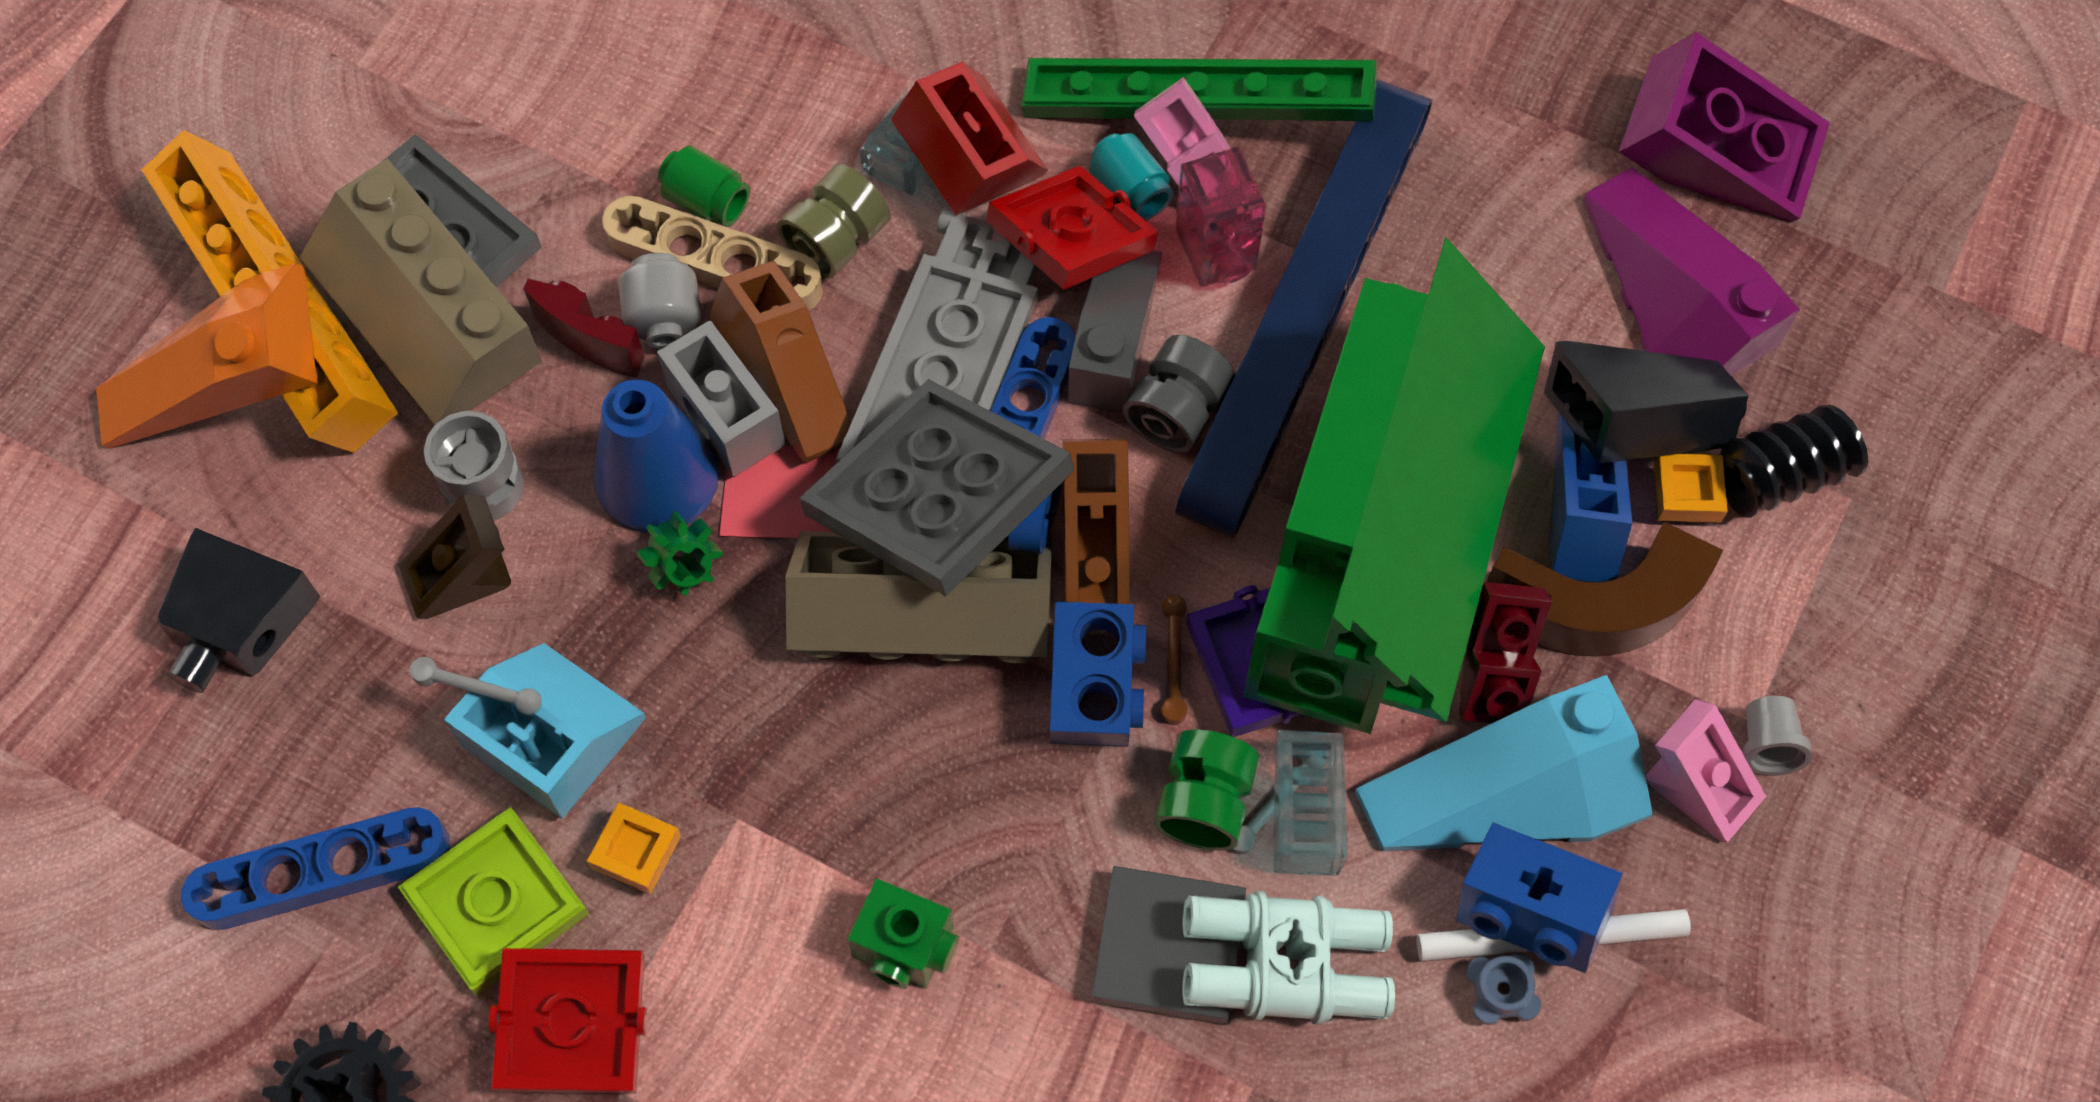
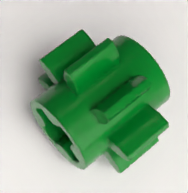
M673 511L670 521L663 522L657 527L651 524L647 525L646 528L650 534L648 548L638 550L637 556L645 566L652 568L648 578L658 590L665 587L671 581L683 596H687L690 587L698 585L702 581L711 583L714 580L710 574L712 560L723 556V551L714 541L707 540L711 535L712 529L702 518L695 520L689 527L677 511ZM679 550L685 553L681 557L675 554Z

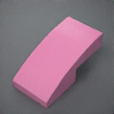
M1184 77L1135 111L1134 117L1168 163L1167 171L1201 217L1250 184L1247 174L1229 144Z

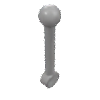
M420 657L413 661L410 666V675L420 686H430L435 682L514 704L516 709L524 715H532L541 707V695L533 689L525 688L518 692L439 669L433 659L429 657Z
M1309 747L1302 754V764L1246 826L1242 825L1237 847L1231 849L1233 852L1246 854L1251 851L1255 843V834L1312 772H1319L1325 768L1328 758L1322 748Z

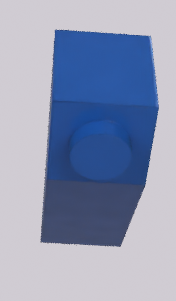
M1559 413L1549 536L1551 570L1582 582L1602 583L1613 581L1618 578L1632 527L1627 463L1625 460L1599 464Z

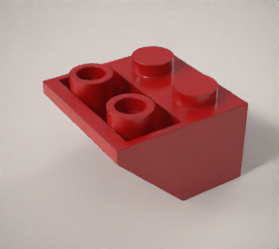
M964 62L957 63L916 80L891 117V121L956 216L1044 176L1048 171L985 76Z

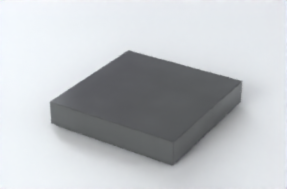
M1113 866L1091 1002L1227 1025L1230 1008L1187 1006L1184 1004L1182 991L1183 976L1188 963L1236 966L1239 941L1185 938L1183 933V910L1188 896L1245 900L1247 887Z

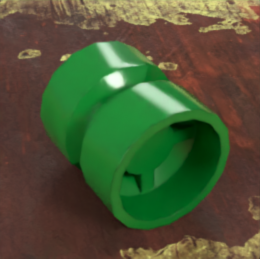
M1200 729L1184 730L1179 733L1168 769V774L1174 782L1163 786L1154 819V826L1159 832L1169 838L1186 845L1216 851L1236 848L1247 809L1240 798L1251 794L1260 758L1259 753L1246 742L1223 733Z

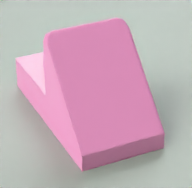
M1695 699L1655 745L1661 758L1646 774V781L1653 789L1717 840L1728 843L1767 797L1715 704Z

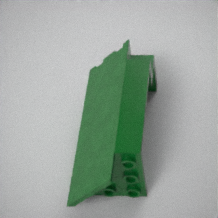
M1445 237L1429 294L1410 290L1399 284L1384 283L1369 278L1364 279L1285 528L1278 565L1255 636L1243 693L1245 698L1368 734L1372 732L1380 703L1447 722L1545 346L1447 237Z

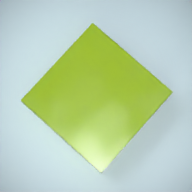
M509 807L398 886L476 996L500 980L503 948L543 949L589 915L586 907L512 807Z

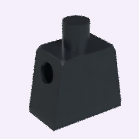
M195 528L190 535L158 613V625L176 645L183 648L169 670L168 677L189 690L203 693L220 664L249 676L258 674L314 607L320 595L302 570Z

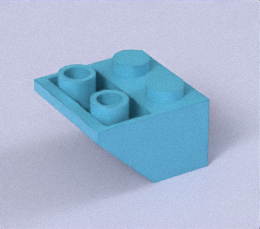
M543 643L488 668L478 679L518 692L525 688L537 691L541 695L542 703L536 713L524 715L516 709L514 704L468 691L444 721L462 748L563 819L642 724L646 716L644 712Z

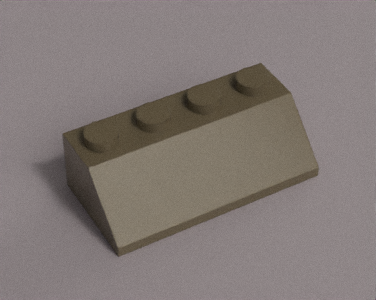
M388 158L334 193L300 259L434 426L450 414L472 410L542 362L526 322Z
M801 531L785 576L787 650H803L806 655L817 658L833 657L841 652H868L871 657L884 660L903 657L906 653L932 654L935 658L943 661H961L969 658L970 655L997 656L998 659L1008 663H1025L1033 660L1035 657H1048L1052 538H1048L1043 554L1009 550L1008 537H1006L945 597L835 532Z

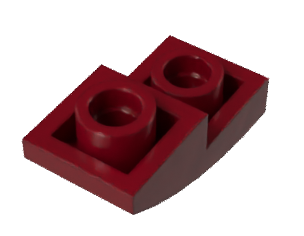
M527 278L523 289L533 315L550 335L576 354L597 365L637 378L645 357L635 327L624 325L623 320L614 316L602 315L599 318H594L586 292L580 291L572 284L558 280L545 283Z
M1483 582L1467 643L1459 705V715L1463 721L1494 723L1531 705L1542 672L1534 659V655L1552 603L1544 588Z

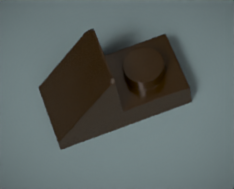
M463 494L399 563L398 567L417 619H429L505 590L511 585V578L501 554L505 549L485 496Z

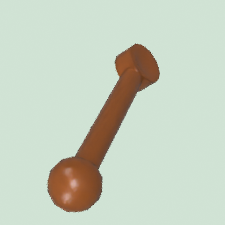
M1175 594L1169 595L1162 602V611L1168 617V699L1162 704L1161 715L1163 720L1171 725L1182 723L1187 715V704L1181 699V617L1186 613L1187 605L1181 596Z

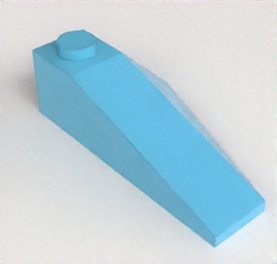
M1607 675L1544 698L1370 781L1355 790L1358 801L1382 851L1460 848L1464 843H1483L1492 822L1537 840L1567 838L1568 842L1592 841L1649 819L1653 814L1638 735Z

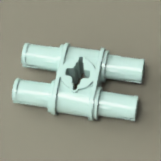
M1255 891L1253 894H1248L1245 900L1188 896L1183 910L1184 937L1242 941L1243 946L1247 949V964L1245 967L1188 963L1184 971L1182 988L1185 1005L1243 1009L1245 1016H1250L1252 1020L1257 1021L1263 1020L1264 1016L1310 1019L1314 1025H1322L1324 1022H1329L1333 1015L1388 1019V1017L1392 1016L1395 1006V985L1391 977L1335 974L1333 968L1330 967L1331 948L1386 952L1391 946L1393 936L1391 912L1333 907L1332 902L1326 900L1324 896H1313L1312 900L1267 897L1264 891ZM1282 946L1286 947L1288 957L1278 955L1277 951ZM1288 958L1299 961V965L1294 970L1290 968Z

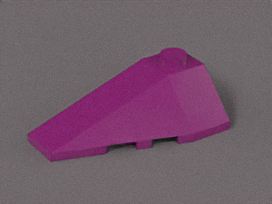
M1633 167L1585 194L1583 202L1606 259L1613 261L1623 286L1621 296L1627 310L1632 309L1641 330L1642 337L1640 343L1644 351L1716 360L1732 376L1781 345L1800 309L1757 261Z

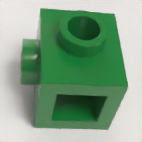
M876 878L847 941L852 958L871 965L869 973L878 980L900 989H906L909 982L926 989L934 970L944 974L948 969L957 949L960 936L952 933L954 926L951 909Z

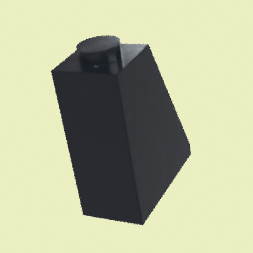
M1574 341L1556 342L1544 394L1599 464L1721 449L1726 442L1736 438L1741 420L1746 414L1749 396L1716 360Z

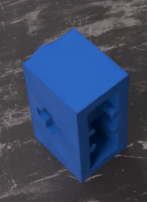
M1492 822L1463 882L1456 921L1471 927L1483 937L1494 940L1501 939L1536 953L1539 958L1549 964L1568 966L1586 974L1613 912L1623 873Z

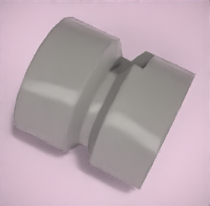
M462 411L450 414L435 424L427 435L423 451L426 465L438 484L447 505L451 508L463 494L482 495L486 498L493 520H498L511 512L522 498L525 482L522 469L512 451L507 435L496 419L483 412Z

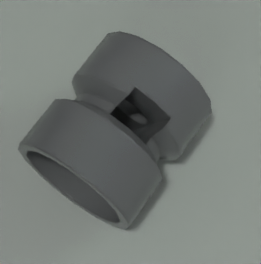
M1172 335L1165 341L1149 367L1150 375H1145L1139 380L1124 403L1123 414L1130 426L1147 441L1174 453H1186L1193 448L1209 423L1208 413L1218 409L1224 400L1235 377V373L1228 361L1210 345L1186 335Z

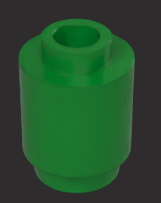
M690 145L685 146L680 151H673L668 154L658 172V181L661 183L660 193L664 199L696 217L720 223L725 227L731 226L738 220L750 197V186L742 181L739 172Z

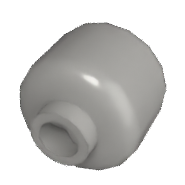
M669 253L642 255L634 259L631 267L626 269L620 276L618 288L624 325L635 327L639 339L646 340V344L649 347L662 349L691 332L700 324L701 308L695 271L685 263L679 262L675 255Z

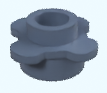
M1514 953L1511 956L1496 957L1491 961L1484 957H1477L1471 961L1467 967L1466 976L1475 987L1477 1001L1473 1006V1014L1478 1021L1486 1025H1493L1499 1018L1517 1016L1522 1021H1530L1538 1015L1541 1009V1001L1534 995V964L1527 956ZM1498 984H1507L1510 988L1509 994H1500L1497 989Z

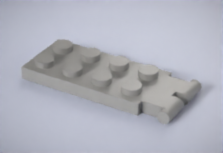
M943 209L941 212L937 232L945 234L935 257L923 254L836 457L837 463L928 379L991 411L1022 333L1028 326L1038 302V288L1031 286L1038 267L1006 238L1002 237L1000 243L991 241L994 228L986 221L962 214L956 216L954 212Z

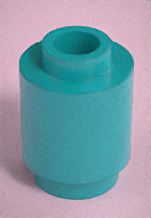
M1132 133L1112 134L1096 145L1092 152L1093 159L1089 165V173L1111 192L1116 190L1124 191L1129 197L1130 208L1145 221L1154 218L1167 207L1173 197V190L1169 186L1170 178L1136 135Z

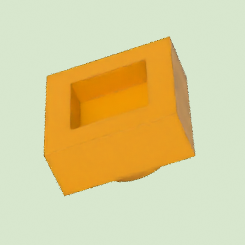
M1673 454L1657 457L1654 463L1658 521L1722 522L1728 512L1722 455Z
M618 802L587 863L592 870L651 895L681 838V833L678 827Z

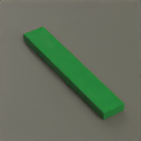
M1028 58L1021 107L1024 118L1136 119L1134 114L1137 109L1184 77L1212 120L1374 121L1378 73L1377 60Z

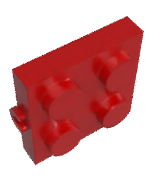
M1081 166L990 201L986 217L987 223L1063 290L1154 251L1158 237V231L1130 208L1129 197L1124 191L1116 190L1111 192Z
M503 948L498 1005H491L489 1011V1031L491 1034H496L491 1089L495 1092L636 1094L640 1036L646 1035L644 1021L645 1015H647V1008L642 1007L645 960L643 951ZM498 1013H499V1025H497V1015H498Z

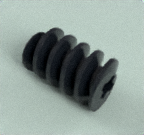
M1821 405L1810 413L1795 415L1788 422L1779 421L1769 426L1766 430L1757 429L1752 431L1745 438L1731 439L1722 446L1719 454L1723 457L1726 498L1732 509L1740 516L1752 518L1757 514L1758 505L1762 509L1770 511L1779 505L1780 497L1784 501L1793 502L1801 497L1802 489L1807 493L1814 494L1823 488L1824 481L1835 486L1845 480L1846 473L1849 476L1858 477L1866 471L1869 463L1865 442L1854 421L1843 410L1833 405Z

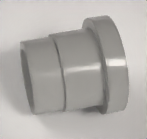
M1765 696L1747 705L1746 729L1748 742L1743 747V755L1754 773L1769 776L1785 775L1799 771L1811 763L1813 759L1811 742L1802 735L1796 703L1792 699L1785 696Z

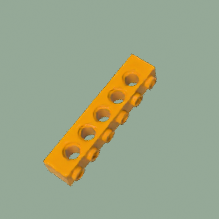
M182 130L141 169L220 297L245 279L293 263L302 265L230 152ZM304 268L317 384L283 394L282 396L309 438L355 453L392 420L398 412Z

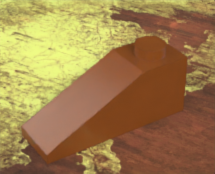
M1125 438L1062 439L1063 449L1071 453L1074 471L1063 481L1066 602L1130 604L1128 440ZM1094 630V631L1089 632L1088 634H1111V633H1109V632H1107V631H1104V630Z

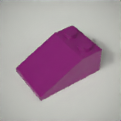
M1694 32L1651 57L1619 152L1664 182L1794 222L1801 217L1830 122L1698 32Z

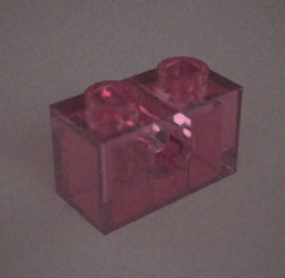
M1239 146L1181 164L1175 230L1200 287L1217 282L1222 284L1234 283L1246 277L1250 272L1257 270L1266 204Z

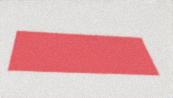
M784 446L735 477L726 468L719 536L798 539L801 531L834 532L806 516L799 498L837 464L836 457L840 449L804 463L793 446Z

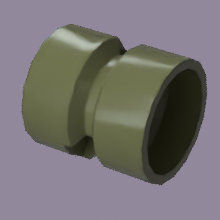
M836 164L814 185L811 190L812 199L807 198L804 202H797L777 223L778 233L787 248L814 259L819 266L821 277L832 279L857 253L856 244L866 245L891 219L890 209L877 188L862 174L844 164Z

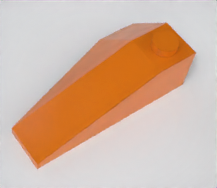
M293 263L241 281L96 388L101 446L111 449L317 384L304 266L299 263Z

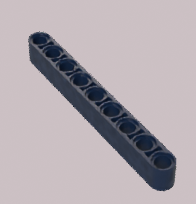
M1377 79L1374 121L1355 122L1187 476L1176 505V515L1232 538L1236 537L1420 139L1432 107L1433 99Z

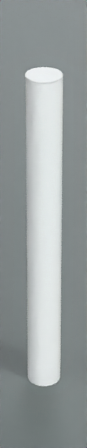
M1686 909L1610 916L1598 945L1689 936L1691 926L1688 912ZM1473 929L1417 934L1416 937L1420 961L1528 951L1501 939L1494 940L1483 937Z

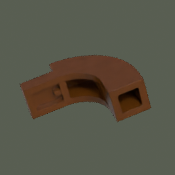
M1664 522L1644 561L1634 571L1622 578L1602 583L1577 581L1503 547L1492 567L1487 582L1538 587L1546 590L1552 603L1538 646L1574 656H1613L1643 648L1657 641L1677 626L1691 610L1713 574L1724 551Z

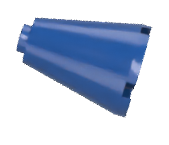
M628 380L616 385L606 395L602 404L593 471L595 491L604 510L620 525L642 533H649L646 528L648 524L657 527L663 522L670 521L673 511H677L686 524L692 523L709 507L718 488L717 457L705 435L658 386L649 381Z

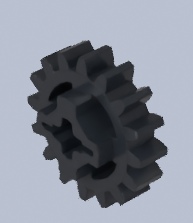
M349 1022L344 1031L343 1038H339L336 1032L326 1024L320 1026L319 1044L311 1047L300 1038L293 1041L295 1051L299 1057L293 1064L281 1060L275 1061L273 1067L284 1077L281 1086L263 1088L262 1096L271 1102H300L302 1094L305 1102H332L322 1094L323 1091H329L336 1096L339 1093L344 1096L351 1095L354 1102H379L377 1088L383 1080L379 1075L382 1072L386 1083V1102H416L406 1097V1093L415 1090L422 1083L421 1078L415 1072L401 1071L406 1067L411 1057L401 1046L389 1050L391 1038L377 1028L366 1040L365 1030L357 1022ZM341 1059L338 1064L320 1069L334 1060Z

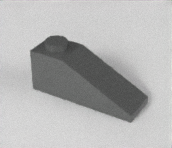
M1152 251L1092 278L1081 313L1069 365L1068 403L1123 413V405L1134 390L1162 261V252Z

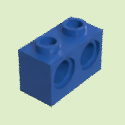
M1055 601L1050 744L1128 747L1130 728H1143L1144 689H1134L1131 687L1132 664H1145L1146 625H1134V604ZM1104 630L1115 637L1118 646L1108 655L1095 656L1084 649L1081 641L1091 631ZM1101 693L1112 699L1116 710L1112 716L1105 720L1093 721L1086 718L1078 706L1087 695Z

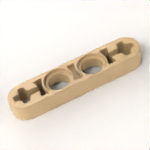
M620 197L611 202L604 211L602 221L608 244L615 252L624 257L634 260L649 253H669L675 255L679 262L685 263L695 271L698 283L719 289L722 278L732 275L723 268L728 258L736 254H748L755 258V266L774 260L790 283H793L797 276H803L806 286L797 284L794 289L806 304L808 311L815 308L821 300L823 287L819 266L814 259L803 253L642 197ZM635 219L641 220L643 229L632 227L627 234L622 233L621 224L631 226ZM651 235L656 236L655 245H653ZM683 235H693L702 241L700 248L687 256L672 253L669 250L670 244L674 239Z

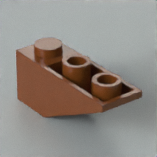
M774 260L723 277L708 321L711 320L777 408L782 430L788 441L804 463L840 449L851 421L806 304Z

